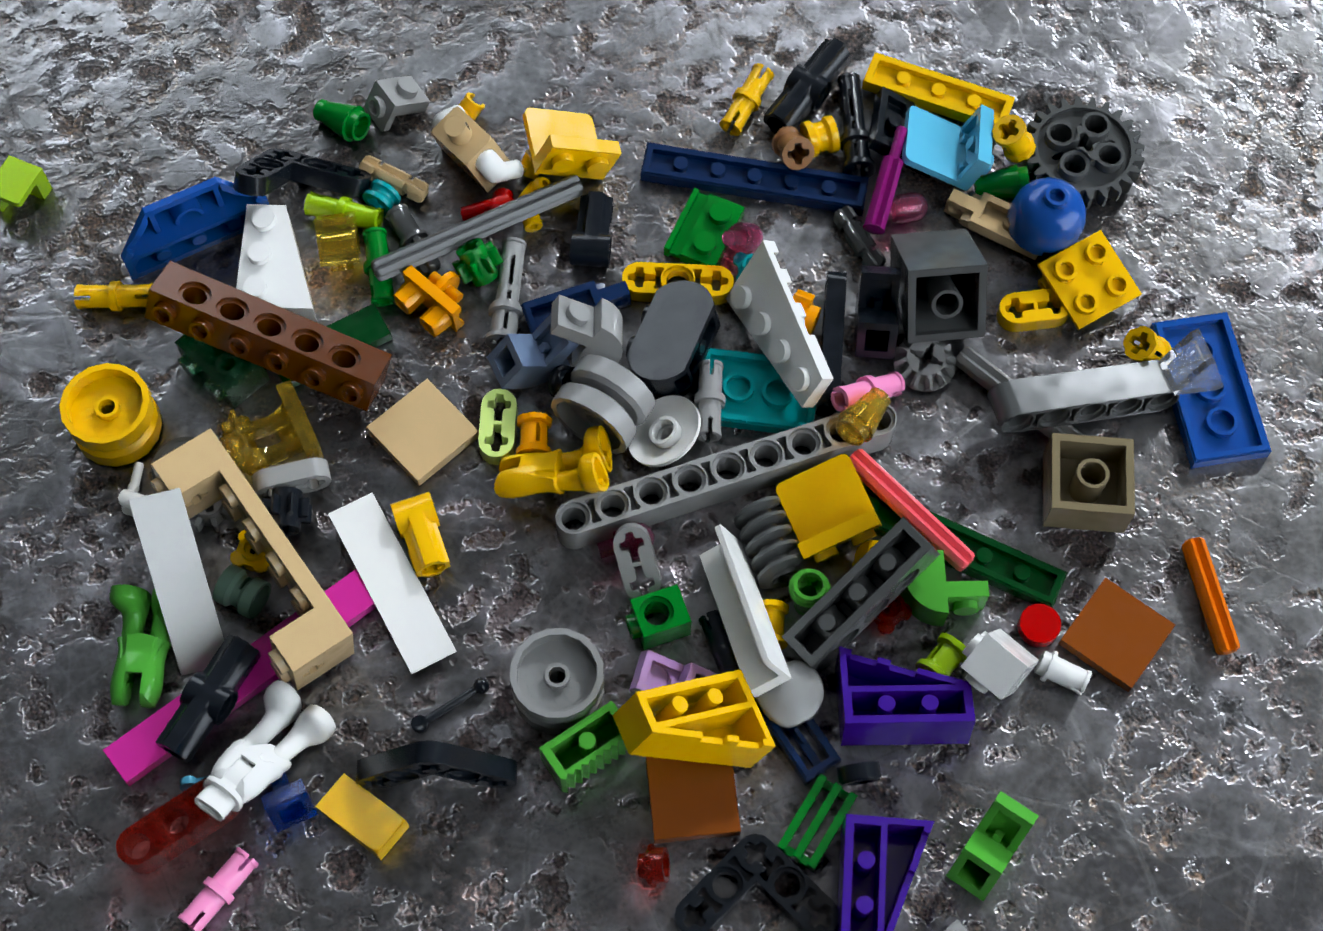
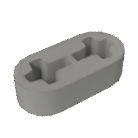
M316 457L264 468L252 476L253 488L260 500L262 498L271 499L272 490L277 487H295L305 494L324 489L330 485L332 480L328 461Z
M626 523L620 526L613 539V550L627 595L633 599L660 590L661 574L647 529L637 523ZM633 532L635 538H642L644 541L638 544L639 558L636 559L632 558L629 547H621L620 543L625 541L626 533ZM642 565L645 577H653L654 579L653 582L649 583V590L646 592H642L640 586L633 587L631 584L636 581V566Z

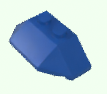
M213 177L143 207L121 253V258L132 280L166 267L169 261L177 262L242 234L247 204L269 205L266 195L249 196L241 194L234 190L233 182Z

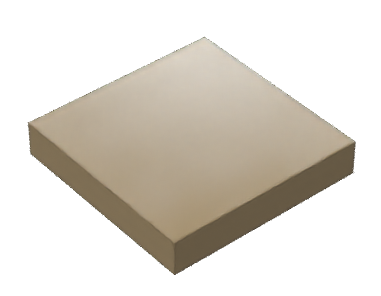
M428 378L366 426L367 432L418 486L476 441L479 436V431Z

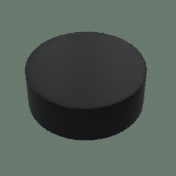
M878 761L854 763L837 768L838 781L841 786L868 784L879 781L882 777Z

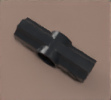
M836 38L825 39L804 65L798 64L792 70L785 82L783 92L764 114V122L769 126L771 132L776 134L780 128L786 126L797 128L812 109L816 111L823 105L831 91L832 83L851 60L852 53L848 51L845 43Z
M228 634L203 672H196L187 682L180 697L181 705L159 735L156 744L175 758L190 763L215 724H222L231 714L238 699L237 691L261 657L259 650L240 637Z

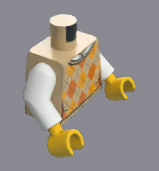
M468 92L459 105L449 107L434 116L431 134L439 147L487 193L500 182L518 179L523 175L530 179H536L539 174L534 172L530 150L525 152L521 162L519 160L510 161L494 139L475 122L484 109L485 104L479 105L473 102L472 99L475 96L473 93Z

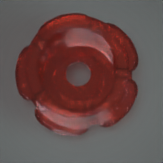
M653 843L648 844L644 853H639L637 860L639 878L646 879L647 884L651 887H656L657 883H668L670 878V856L666 847H655Z

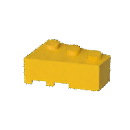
M741 669L635 692L613 714L629 755L751 768L776 747Z

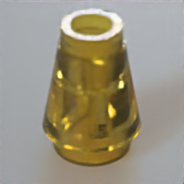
M871 388L869 392L838 415V422L836 424V430L840 437L847 443L855 446L870 441L887 407L891 403L888 394L880 388Z

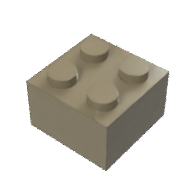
M1052 433L1043 451V526L1124 533L1135 515L1134 439Z

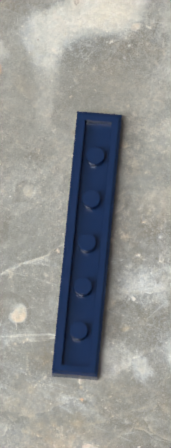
M647 142L640 173V181L694 189L695 187L702 191L836 212L844 206H850L857 216H863L869 180L868 177L812 168L792 170L785 164L649 142Z

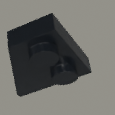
M882 87L875 95L868 148L882 156L889 155L896 127L905 126L906 112L911 106H915V103ZM903 163V166L929 179L930 175Z

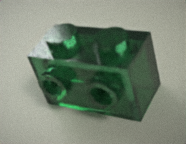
M184 334L175 341L181 355L177 359L181 367L192 378L198 374L206 382L203 384V387L208 394L218 403L224 400L233 410L270 380L265 368Z

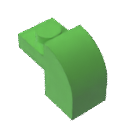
M937 550L940 555L900 596L907 610L915 618L929 625L943 627L949 611H953L956 615L967 616L983 610L989 598L988 581H946L944 550Z
M1000 791L946 877L984 901L1002 875L1013 854L1034 825L1038 815Z

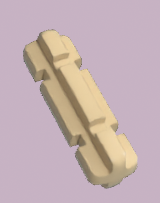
M366 155L360 162L359 169L370 173L371 181L374 178L385 181L395 188L400 195L403 196L406 193V198L417 203H422L425 197H427L429 192L427 182L416 177L412 180V175L387 163L381 165V160L371 155Z

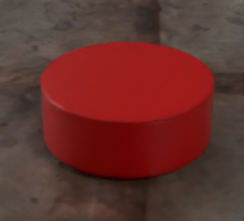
M1030 605L1022 612L1018 620V633L1021 639L1030 646L1039 648L1049 646L1060 633V616L1048 605Z

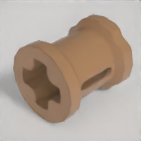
M786 126L780 128L773 136L772 149L788 168L800 170L807 167L813 160L814 146L795 127Z

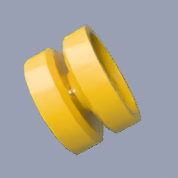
M111 363L91 366L74 376L63 390L59 405L61 420L85 457L95 463L113 467L134 463L147 455L159 440L162 428L160 409L153 399L148 386L134 370L124 365Z

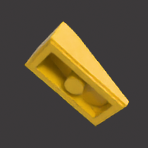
M343 774L315 806L380 861L409 828L407 821L361 785L356 784L346 774Z

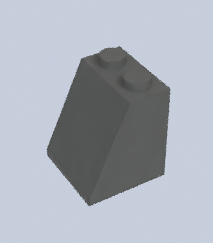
M956 229L892 234L891 267L901 268L898 306L907 343L985 337L988 264L968 230Z

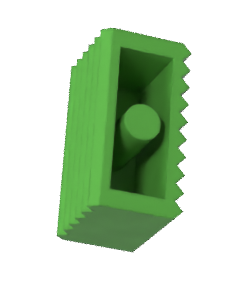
M610 701L539 747L542 763L562 792L568 793L569 787H576V782L583 783V778L590 779V774H597L598 768L604 769L605 764L611 765L612 759L618 760L619 754H626L627 748L613 717V714L618 710L614 702Z

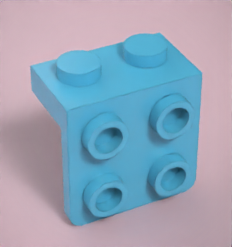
M981 104L960 127L921 108L911 106L905 115L907 134L902 149L903 162L916 170L967 191L981 175L985 176L990 171L994 163V155L992 154L994 110Z

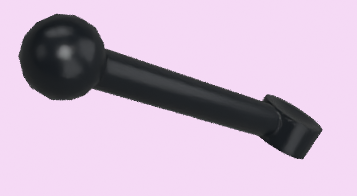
M482 677L477 678L471 688L425 717L422 715L415 716L411 721L412 729L418 734L426 732L429 728V723L475 694L486 693L490 687L489 681Z

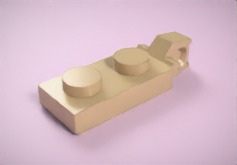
M953 189L946 202L945 213L958 219L959 223L967 229L1031 259L1036 260L1038 256L1021 248L1010 236L1008 230L1010 224L1007 218L1010 203L986 192L983 195L973 194L970 196L957 189Z

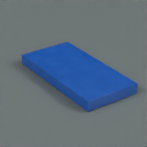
M1224 312L1152 323L1150 329L1157 336L1165 338L1172 347V356L1166 367L1180 396L1179 400L1172 407L1190 468L1268 457L1272 451L1228 313ZM1156 351L1157 356L1160 357L1161 353Z

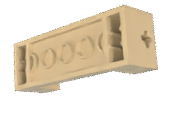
M211 428L151 463L156 478L150 482L155 491L159 493L180 488L189 519L219 500L224 499L222 504L233 521L242 520L241 523L247 532L244 535L257 555L262 552L266 554L265 558L270 565L267 569L280 588L288 586V591L293 599L290 602L299 618L269 636L272 651L268 653L272 661L270 665L281 681L286 683L291 681L298 691L354 654L352 631Z

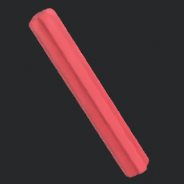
M857 449L849 456L861 481L900 518L904 517L936 550H944V559L950 565L961 572L972 563L975 557L974 552L863 449Z

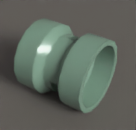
M232 564L219 577L214 587L213 600L223 606L232 605L237 608V612L248 619H254L268 601L271 593V584L260 577H249L245 569Z

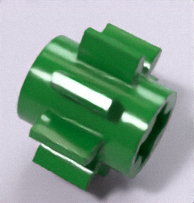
M475 238L463 243L457 249L456 254L459 260L452 262V265L464 284L472 281L474 286L480 287L491 283L498 277L499 271L496 266L503 263V259L491 241L484 244L482 239Z

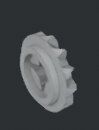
M905 338L903 343L896 348L893 366L894 370L903 376L906 386L917 391L931 392L943 388L951 381L956 369V357H954L951 350V344H945L942 341L907 343ZM931 352V362L933 364L929 363L926 368H923L922 372H919V358Z

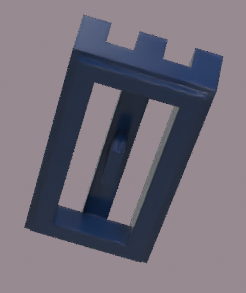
M763 713L768 722L766 726L770 735L805 786L811 783L820 773L823 775L828 769L834 768L841 763L842 759L815 720L811 719L803 723V725L827 758L822 762L797 726L786 728L813 767L808 770L780 727Z

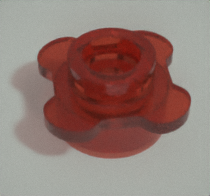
M901 595L887 606L891 610L889 614L882 611L873 620L878 625L877 629L881 634L889 635L893 633L895 626L899 622L910 619L912 609L908 604H905Z

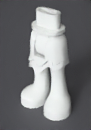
M274 681L266 689L263 696L266 711L263 718L245 737L234 741L216 761L211 775L203 782L204 789L194 799L196 805L217 821H222L231 810L234 812L240 811L244 803L254 799L269 784L281 778L283 773L290 769L292 765L290 760L309 746L324 743L334 734L336 725L331 715L324 708L314 704L308 705L301 712L302 703L297 691L284 681ZM296 720L290 732L276 747L275 745L268 744L283 729Z

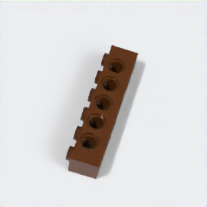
M169 261L148 291L145 318L362 410L368 411L385 381L392 354L173 261Z

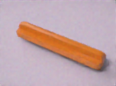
M1202 537L1188 539L1184 541L1181 548L1215 651L1218 655L1232 654L1240 648V643L1206 541Z

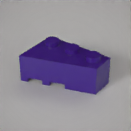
M839 646L835 665V680L841 746L969 743L976 719L972 687L968 681L918 668L917 671L891 665V660L878 657L876 661L851 654L852 649Z
M856 814L845 815L841 825L838 925L836 931H894L934 821Z

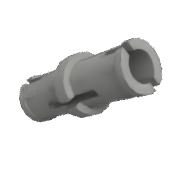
M710 359L702 360L698 363L699 387L694 397V405L698 408L701 418V428L697 439L703 442L706 441L708 426L710 427L709 442H715L722 438L721 409L725 407L726 396L722 393V371L724 365L721 361L715 359L711 374Z

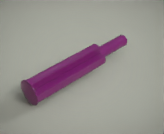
M905 126L896 127L889 155L884 156L863 225V229L871 234L882 235L885 233V227L904 163L900 159V155L907 134Z

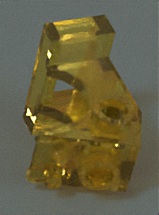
M291 380L276 385L282 404L272 414L256 421H250L248 416L237 417L234 409L229 411L227 421L221 424L223 433L219 441L242 474L247 473V475L253 476L254 473L261 469L268 468L302 452L305 453L306 458L316 457L325 459ZM278 432L281 442L265 448L257 447L256 440Z

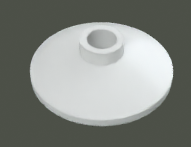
M668 395L655 400L654 409L644 424L635 426L637 432L628 446L631 455L639 463L648 467L666 466L679 460L691 449L700 432L701 418L697 407L689 399L678 395Z

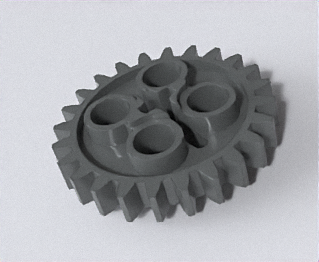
M1079 96L1075 97L1073 105H1069L1065 98H1061L1058 108L1048 103L1044 113L1037 111L1034 120L1029 121L1027 132L1032 134L1036 149L1034 154L1026 160L1025 166H1027L1028 173L1034 172L1032 181L1047 177L1062 179L1073 185L1081 194L1086 209L1090 208L1093 199H1096L1098 204L1104 207L1108 196L1115 202L1118 201L1121 193H1128L1133 182L1136 183L1145 161V158L1141 156L1145 145L1138 143L1141 132H1130L1134 121L1131 119L1122 122L1120 120L1123 112L1121 109L1113 114L1108 112L1109 102H1106L1099 108L1096 107L1094 97H1091L1088 105L1082 104Z

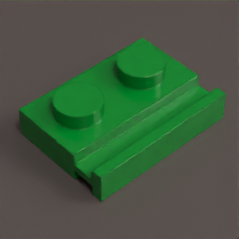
M694 187L664 246V255L678 257L680 262L686 264L719 266L744 216L745 207L713 194L707 196L700 193V189Z

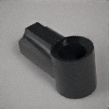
M590 191L586 195H581L576 231L573 230L571 238L570 265L609 268L612 245L610 227L613 215V198L608 197L604 192Z

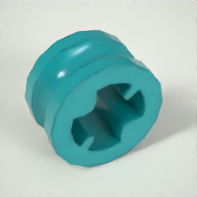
M374 179L370 184L371 190H366L362 195L364 202L368 206L383 208L384 216L393 206H397L401 201V196L396 189L379 179Z

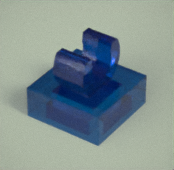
M286 772L283 773L281 778L271 783L272 792L260 796L264 808L277 832H281L318 815L302 778L290 783Z

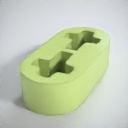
M501 388L487 392L483 397L480 412L478 436L480 454L486 462L493 465H499L502 458L514 455L516 448L517 401L513 393ZM499 402L505 403L506 408L502 412V421H496L494 411ZM495 432L501 433L503 443L499 451L496 452L492 451L491 444L494 443Z

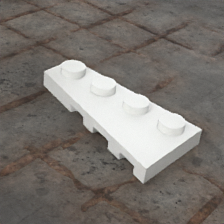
M762 240L735 282L726 300L801 407L814 408L834 378L815 335L808 334L805 327V311L801 303L794 301L788 287L792 283L786 269L780 268L775 257L779 253L775 242Z

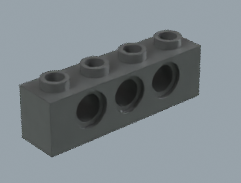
M903 517L782 636L783 639L811 668L821 672L837 657L839 646L846 648L940 554Z

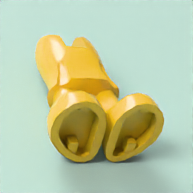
M602 425L587 428L583 437V447L574 451L563 453L561 449L549 452L521 453L502 458L499 463V474L494 483V492L501 498H521L547 492L564 494L565 491H585L588 493L606 491L609 487L608 473L612 471V451L605 428Z

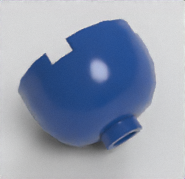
M1052 177L1036 179L1023 186L1011 202L1007 213L1010 224L1008 230L1010 236L1021 248L1034 255L1042 256L1044 252H1056L1055 254L1077 243L1085 228L1087 209L1081 194L1068 182Z

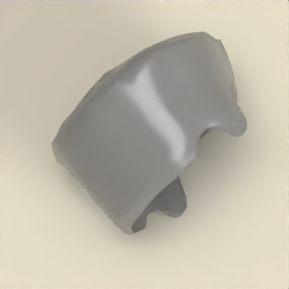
M799 660L786 662L792 679L756 697V701L763 713L772 722L783 728L796 727L817 717L823 701L824 689L820 675L807 663Z

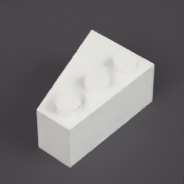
M247 204L236 289L318 323L286 205Z

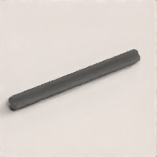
M570 175L376 258L371 262L372 271L378 281L387 280L401 274L410 265L415 268L458 249L462 244L471 239H482L581 196L584 189L582 182L577 175Z

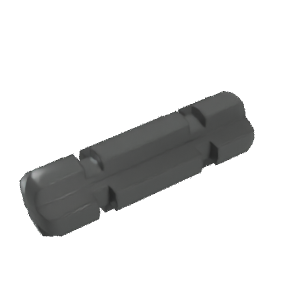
M844 206L834 213L833 221L840 231H845L843 236L859 259L863 258L862 265L885 267V256L879 248H874L877 244L869 232L863 229V223L860 220L856 221L858 216L853 208Z

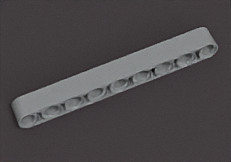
M872 402L609 487L604 492L590 493L566 501L559 506L555 514L557 538L566 548L580 549L614 538L616 531L626 523H637L643 527H648L779 484L840 454L850 456L857 449H863L867 454L883 450L892 441L897 424V414L893 407L887 403ZM874 422L880 423L886 429L874 430L869 424ZM836 434L844 435L849 441L840 443L832 439L831 436ZM799 446L807 447L812 453L807 455L798 454L794 448ZM766 458L770 459L774 465L762 467L756 461ZM728 470L735 473L737 477L727 480L721 478L718 473ZM684 483H694L699 489L694 492H686L680 486ZM647 495H655L661 501L650 505L644 503L642 498ZM611 507L619 508L623 511L617 517H608L603 512ZM570 520H579L584 523L577 530H571L564 526Z

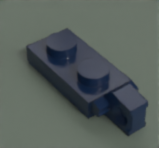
M593 280L521 304L528 330L532 334L551 314L552 303L559 294L595 307L603 298L614 304L618 309L631 305V294L626 281L606 287L604 283L595 284Z

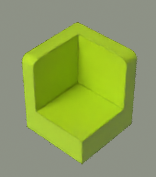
M9 155L0 168V211L4 212L9 204L21 207L29 194L45 200L53 188L43 169Z

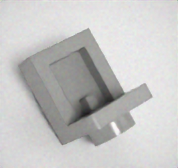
M412 76L375 80L364 108L380 131L383 132L390 130L396 116L425 112L430 100Z

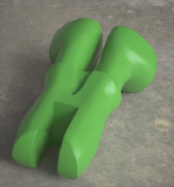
M113 585L110 588L109 599L111 605L122 613L123 626L121 637L117 638L118 654L110 684L111 704L127 706L131 699L135 673H142L139 691L140 705L144 708H155L162 694L167 653L172 646L155 588L151 595L147 590L140 587ZM151 606L153 613L151 634H143Z

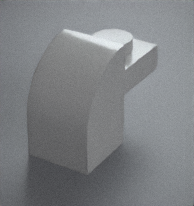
M560 294L556 297L551 309V334L579 344L572 352V365L576 366L580 359L588 354L603 356L619 363L623 353V317L619 309L603 298L595 307Z

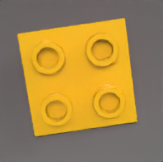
M1101 230L1037 265L1042 272V278L1038 280L1039 288H1052L1078 330L1142 295Z

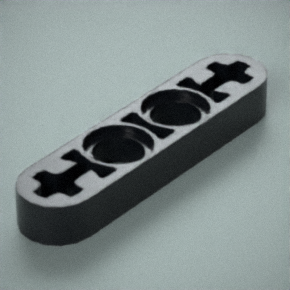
M827 271L821 351L834 379L818 400L817 410L837 411L831 402V392H835L833 390L834 387L841 386L847 284L846 272Z

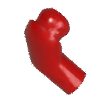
M498 188L494 191L493 198L461 207L463 221L514 200L513 192L508 188Z

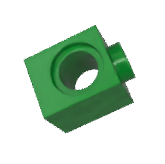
M678 584L630 599V615L625 616V621L632 640L639 638L643 650L691 635L692 621ZM657 612L665 615L667 621L661 625H652L646 620V617L651 613Z

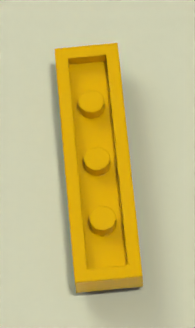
M877 52L874 53L862 84L863 90L875 94L882 87H885L914 102L918 108L964 123L982 104L994 110L993 127L1000 118L1010 114L1015 97Z

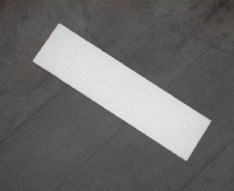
M176 488L129 499V505L180 674L183 676L203 671L224 642V637L181 490Z
M373 492L329 513L328 515L411 675L457 652Z

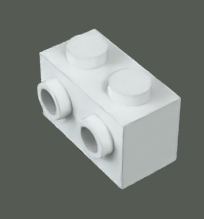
M998 629L989 633L984 631L981 635L978 633L963 650L962 653L967 656V659L960 667L968 673L965 679L974 688L984 694L989 690L1002 700L1017 690L1040 660L1002 629Z

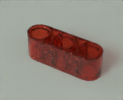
M204 778L126 828L116 841L118 857L133 871L140 874H149L232 821L239 811L234 812L231 810L222 821H217L200 809L194 799L204 789L203 782L206 779ZM181 816L189 817L188 825L182 832L170 833V827L176 818ZM142 841H150L148 853L142 858L133 859L132 851L134 847Z

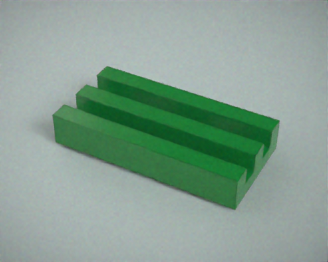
M821 773L777 845L786 856L813 872L842 825L845 815L849 813L858 796L851 791L848 793L843 790V786L836 782L835 784L831 783ZM823 789L829 794L797 848H792L789 844ZM838 798L844 803L811 858L804 855V852L834 801Z

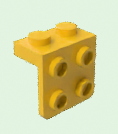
M527 108L523 113V121L535 174L566 177L577 175L579 178L603 180L622 154L619 141L597 139L593 119L588 114L539 108Z
M840 454L780 482L776 486V493L781 499V504L799 541L797 546L805 560L814 557L816 564L839 554L837 546L850 540L854 546L876 537L874 529L882 526L853 462L846 454Z

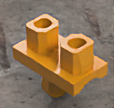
M412 265L402 272L405 283L393 295L396 305L402 311L410 315L423 303L428 310L419 318L420 324L433 337H437L449 327L457 332L464 325V321L459 317L461 306L457 304L464 296L457 289L461 280L459 275L454 271H449L441 276L438 272L433 271L427 279Z

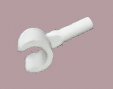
M141 462L134 463L130 483L127 489H123L118 497L119 504L122 506V512L132 517L133 514L128 500L146 496L138 493L144 464Z

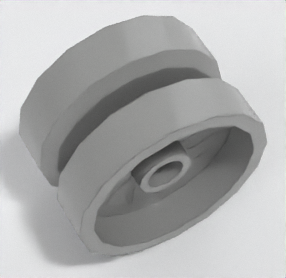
M585 355L571 372V382L563 384L553 398L551 408L558 420L581 440H583L587 428L602 425L608 434L612 453H623L635 437L637 432L635 426L644 424L654 409L656 403L654 396L642 380L617 362L599 355Z
M547 628L532 634L517 648L510 663V685L520 716L532 728L553 735L561 734L601 708L604 701V665L597 647L583 634L567 628Z

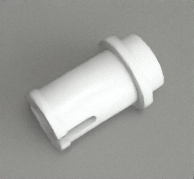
M1044 650L1034 673L1040 675V680L1043 682L1048 679L1081 696L1090 681L1092 671L1085 670L1058 657L1059 652L1055 650L1052 653Z

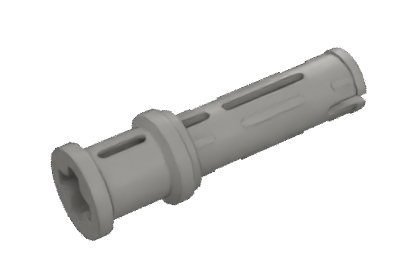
M508 237L502 243L501 257L503 263L500 264L496 300L490 304L488 310L491 317L490 331L485 335V344L491 349H494L501 342L500 337L504 338L507 334H517L518 322L523 318V310L519 303L527 243L521 238ZM510 267L513 268L511 285L509 284Z

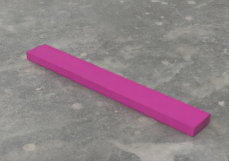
M357 569L324 591L348 627H351L377 608ZM296 612L250 644L259 650L261 657L237 691L238 699L232 712L279 679L270 665L272 661L268 653L272 651L269 636L299 618ZM181 694L103 749L129 787L172 756L156 744V740L181 705Z

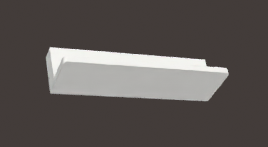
M719 524L715 527V531L720 544L699 556L739 669L742 670L752 695L756 698L792 678L741 541Z

